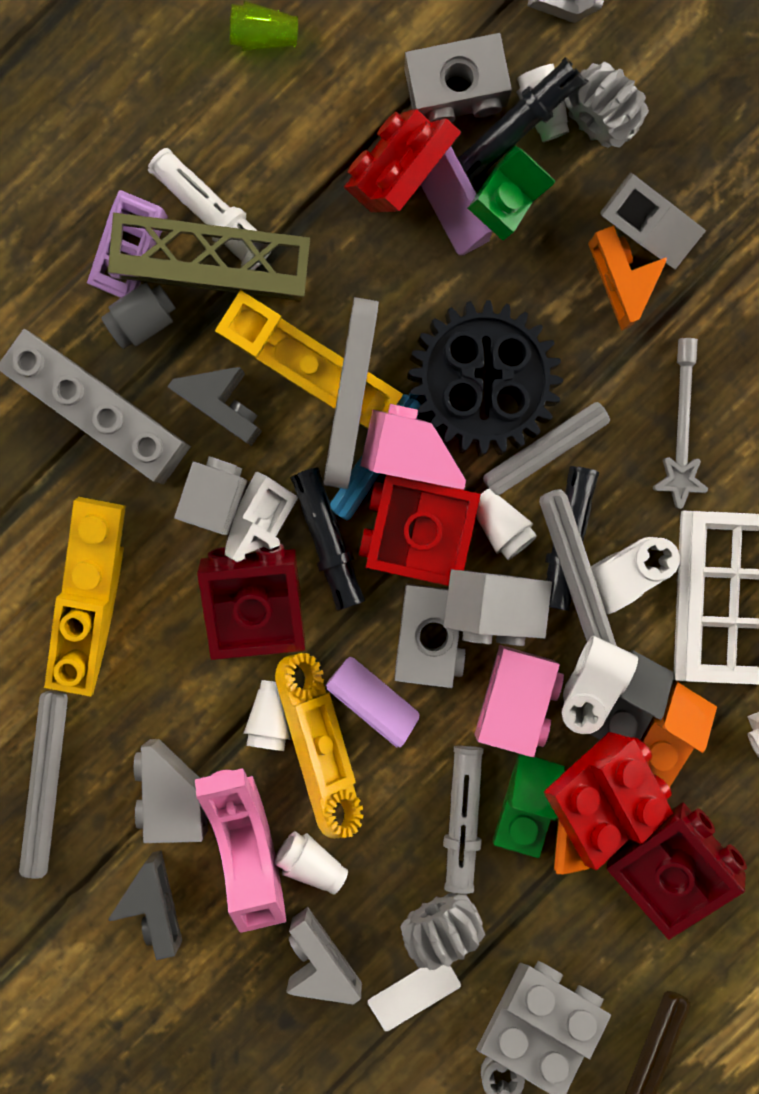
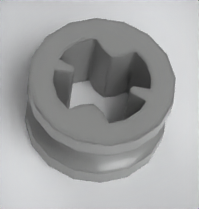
M486 1057L481 1065L482 1084L486 1094H521L524 1089L525 1079L510 1070L512 1079L510 1083L501 1080L498 1084H495L493 1072L497 1069L499 1072L504 1073L507 1068Z

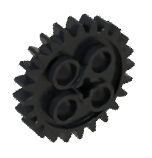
M486 300L481 313L476 312L471 301L467 302L463 308V317H460L452 307L449 308L445 315L447 325L436 318L433 319L429 327L434 336L421 333L417 341L425 351L415 350L410 356V360L421 367L411 369L407 374L408 380L420 383L408 395L410 399H423L424 403L417 409V417L430 414L433 418L430 423L433 424L434 428L437 430L441 427L445 430L442 437L443 443L446 445L453 437L460 439L459 453L462 454L471 443L476 444L479 457H483L487 453L489 444H493L497 454L502 455L506 452L507 440L516 449H519L525 444L522 431L532 438L536 437L541 431L535 421L546 424L553 417L544 406H555L560 402V397L549 391V389L556 388L563 383V378L550 374V371L561 363V359L547 358L546 356L547 351L555 344L554 341L549 340L540 343L537 336L541 333L543 326L540 324L528 330L525 327L528 313L524 312L514 320L510 318L511 309L510 304L507 303L499 314L493 313L491 300ZM483 338H487L490 342L486 377L494 380L485 392L487 420L480 418L483 380L475 378L484 365ZM454 345L467 347L472 353L473 361L466 364L457 362L451 355L450 347ZM507 347L514 350L518 355L519 365L508 366L504 364L499 358L498 349ZM461 391L467 394L471 400V409L468 411L456 410L449 401V393ZM506 393L513 396L518 405L517 413L509 414L502 411L497 404V395Z

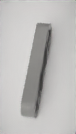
M354 297L325 468L323 482L325 486L348 489L379 301Z

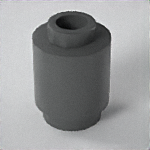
M144 282L108 306L110 312L102 316L101 319L122 349H125L132 343L137 347L173 323L174 321L169 313L175 310L176 307L160 284L152 289L147 282Z

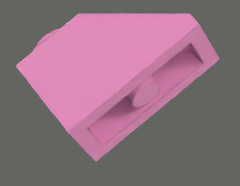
M390 404L388 413L372 410L360 466L376 473L464 490L466 479L433 424L416 419L417 409Z

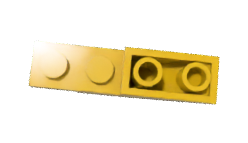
M78 497L73 501L62 593L56 597L44 688L90 697L94 693L110 629L121 571L124 547H120L125 505Z

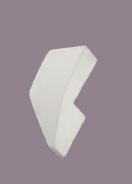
M255 472L234 517L226 544L225 555L238 562L245 559V554L262 547L272 549L280 546V541L276 536L298 497L268 476Z

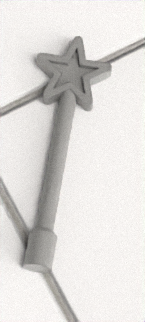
M695 338L678 339L677 363L680 365L676 462L670 457L664 458L663 463L667 477L653 485L654 491H671L675 508L677 509L684 507L689 492L706 493L708 491V487L695 478L701 463L700 459H693L688 463L692 368L697 361L698 339Z

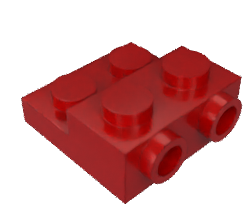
M417 109L401 114L394 112L380 127L377 134L381 137V140L371 153L368 150L363 151L350 166L348 173L352 177L344 188L371 213L400 211L460 135L461 131L447 118L430 122Z
M386 474L384 483L375 482L369 510L378 511L374 530L364 529L359 556L367 557L365 568L449 586L451 569L464 571L481 494Z
M608 732L544 791L546 798L584 865L596 871L629 839L643 844L673 814L667 802L672 796L671 789L663 779L652 773L647 764L652 759V753L646 744L638 738Z

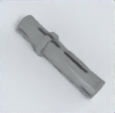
M454 746L453 751L455 754L449 834L444 836L443 846L448 848L444 890L458 894L474 893L476 851L481 849L482 841L481 838L477 837L481 762L484 749L475 746ZM469 775L467 811L463 813L464 777ZM465 825L466 829L464 843V859L463 862H460L459 851L461 826Z

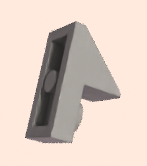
M306 907L292 918L289 942L296 955L303 962L308 959L310 962L290 976L286 992L294 996L353 1005L361 999L362 982L313 913Z

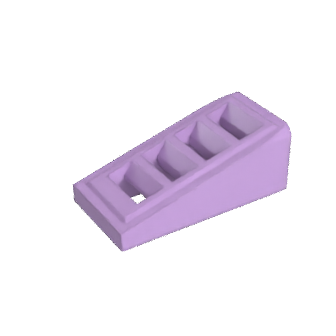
M119 190L112 205L87 284L122 298L137 288L141 282L127 280L125 284L104 275L109 265L113 212L122 214L133 213L138 216L168 219V216L160 206ZM123 226V231L139 237L141 240L139 246L122 240L121 252L142 256L156 245V242L145 229ZM154 230L160 238L162 231Z

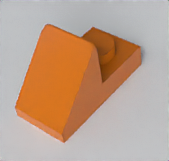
M613 225L596 232L588 245L622 331L630 328L640 319L667 258L631 270L629 264L633 263L631 248L624 236L618 237Z
M677 681L674 682L670 689L663 718L660 720L653 716L641 738V741L646 744L652 753V759L647 763L654 775L663 779L669 788L694 748L704 753L717 710V706Z

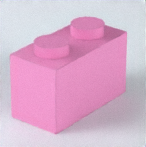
M499 645L474 734L477 741L534 758L537 746L544 747L549 735L551 720L545 718L550 700L557 701L562 689L564 674L558 673L560 664L552 659Z

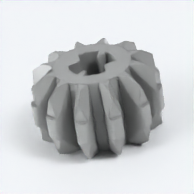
M606 62L600 65L592 63L586 70L581 71V75L586 82L564 100L566 107L569 109L568 114L571 119L577 122L579 130H583L589 135L590 140H598L602 146L607 148L610 146L620 148L639 131V127L643 124L644 118L649 113L648 107L644 103L646 97L643 92L635 87V80H629L624 75L622 69L614 70Z
M449 893L441 898L436 896L432 901L422 903L419 909L411 911L407 916L408 918L400 926L405 943L404 946L410 958L414 959L418 968H428L429 970H436L442 965L449 967L458 959L464 960V956L468 952L475 951L479 946L478 943L485 936L482 927L483 922L467 894L456 895V893Z

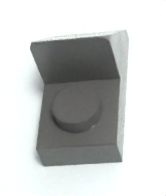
M240 367L175 378L168 385V388L250 446L253 445L262 432L253 424L257 418L255 413L235 399L230 406L225 404L245 375V372Z
M631 650L630 653L638 656L635 673L626 690L618 697L603 726L590 735L601 740L608 732H613L641 740L653 716L660 720L664 716L674 672Z
M162 850L152 852L108 919L109 921H114L145 913L146 917L142 918L141 923L142 934L145 944L147 946L153 945L156 960L175 956L182 943Z

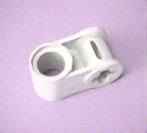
M645 537L622 551L616 552L592 565L591 569L606 613L611 614L622 609L641 597L647 590L670 578L677 571L680 564V555L677 547L671 541L665 538ZM648 548L663 551L664 555L658 559L661 565L659 569L645 566L644 562L650 557L647 551Z
M594 635L590 637L563 691L564 705L562 717L569 729L580 734H591L603 726L618 697L628 687L638 664V656Z

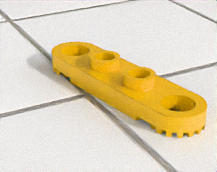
M308 653L289 655L279 662L276 668L275 680L317 825L320 831L329 838L352 837L353 834L358 832L357 828L362 826L360 819H363L364 815L360 811L363 810V805L359 806L360 799L356 796L353 786L356 781L330 692L326 693L324 679L321 676L323 675V670L319 669L321 665L319 662H315L316 658ZM296 665L302 669L305 676L302 690L300 687H297V683H293L295 678H292V675H295L293 670L297 668ZM336 803H340L344 809V820L341 826L338 825L337 821H334L336 816H332V813L336 811L333 809L337 807Z

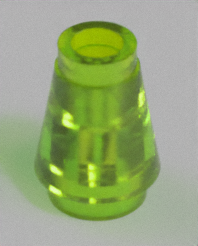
M245 0L243 5L231 4L229 45L241 46V51L287 46L296 47L298 16H292Z

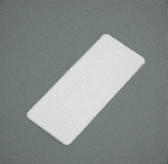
M442 965L436 970L419 968L370 998L368 1005L384 1031H389L459 989L461 983L451 966Z

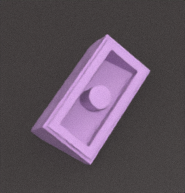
M450 146L421 183V187L455 251L461 256L489 242L493 231L467 209L477 194Z
M348 657L327 682L326 686L329 692L396 748L402 747L419 720L420 714L416 709L353 657Z

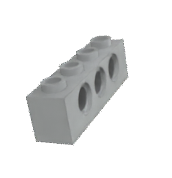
M26 329L22 330L0 361V371L153 482L165 484L191 447L54 347Z

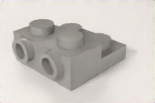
M537 961L535 967L532 968L520 962L476 1050L549 1094H566L583 1058L591 1059L611 1014L600 1008L604 999L592 991L578 985L575 992H572L559 984L563 974L550 966Z

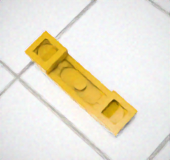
M240 290L215 329V332L291 383L335 409L344 358L282 319L281 315ZM370 372L367 373L359 425L366 429L369 428L372 410L388 413L389 405H397L403 396L401 392Z

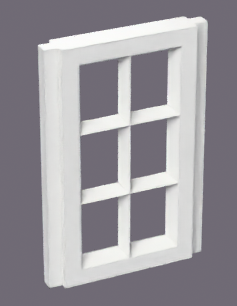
M681 511L680 564L678 566L673 680L759 685V667L736 666L738 628L759 629V618H738L740 579H759V569L741 568L742 530L759 531V514ZM707 529L733 530L731 568L705 567ZM705 577L731 578L729 617L703 616ZM703 626L728 627L727 665L701 664Z

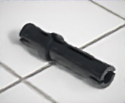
M567 57L534 88L528 86L521 94L523 98L461 156L457 157L464 172H469L467 177L471 182L475 183L484 172L540 121L547 123L554 116L552 111L580 85L582 86L586 82L578 69H573V63Z
M569 466L565 494L568 497L583 542L599 472L589 468ZM553 544L551 553H547L545 563L549 564L546 581H552L549 607L570 611L572 597Z
M319 467L291 476V482L297 492L301 509L320 562L316 563L319 572L324 571L336 610L339 611L364 602L365 598L351 563L355 559L352 551H347L335 514L331 510L330 500L323 485Z

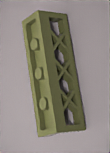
M113 212L108 273L115 279L239 293L242 290L248 295L302 301L305 296L310 237ZM123 226L145 229L156 242V245L142 256L121 254ZM154 230L171 233L161 240ZM181 233L190 234L196 237L205 251L192 262L178 261L166 245ZM203 236L220 239L210 246ZM229 240L243 241L255 257L240 269L231 268L225 265L215 251ZM252 242L269 245L259 252ZM277 246L299 248L296 275L276 273L264 257ZM162 250L169 260L151 257ZM211 256L218 266L200 263ZM259 262L266 272L249 269Z

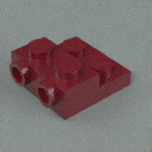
M280 543V546L272 549L262 547L257 549L256 553L245 554V559L236 562L225 555L226 547L211 550L208 553V558H201L197 576L211 660L305 651L306 641L295 549L285 550L284 545Z
M684 802L672 809L673 814L643 844L634 842L609 859L606 868L668 940L745 892L746 873L744 871L747 869V865L740 852L731 844L723 848L713 836L715 828L709 817L699 808L692 812Z

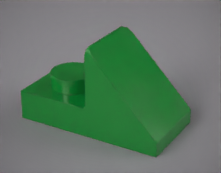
M514 145L502 156L467 209L504 241L516 230L533 201L553 186L555 180L521 148Z
M518 753L492 840L495 846L536 858L540 857L550 820L557 821L558 819L544 791L564 773L565 766L563 764Z

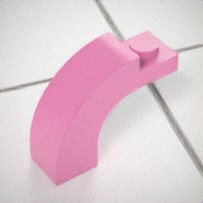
M242 768L233 771L221 770L213 773L211 776L195 779L196 797L211 823L218 843L224 870L228 913L240 933L287 922L279 869L275 865V850L265 810L253 776L247 777Z

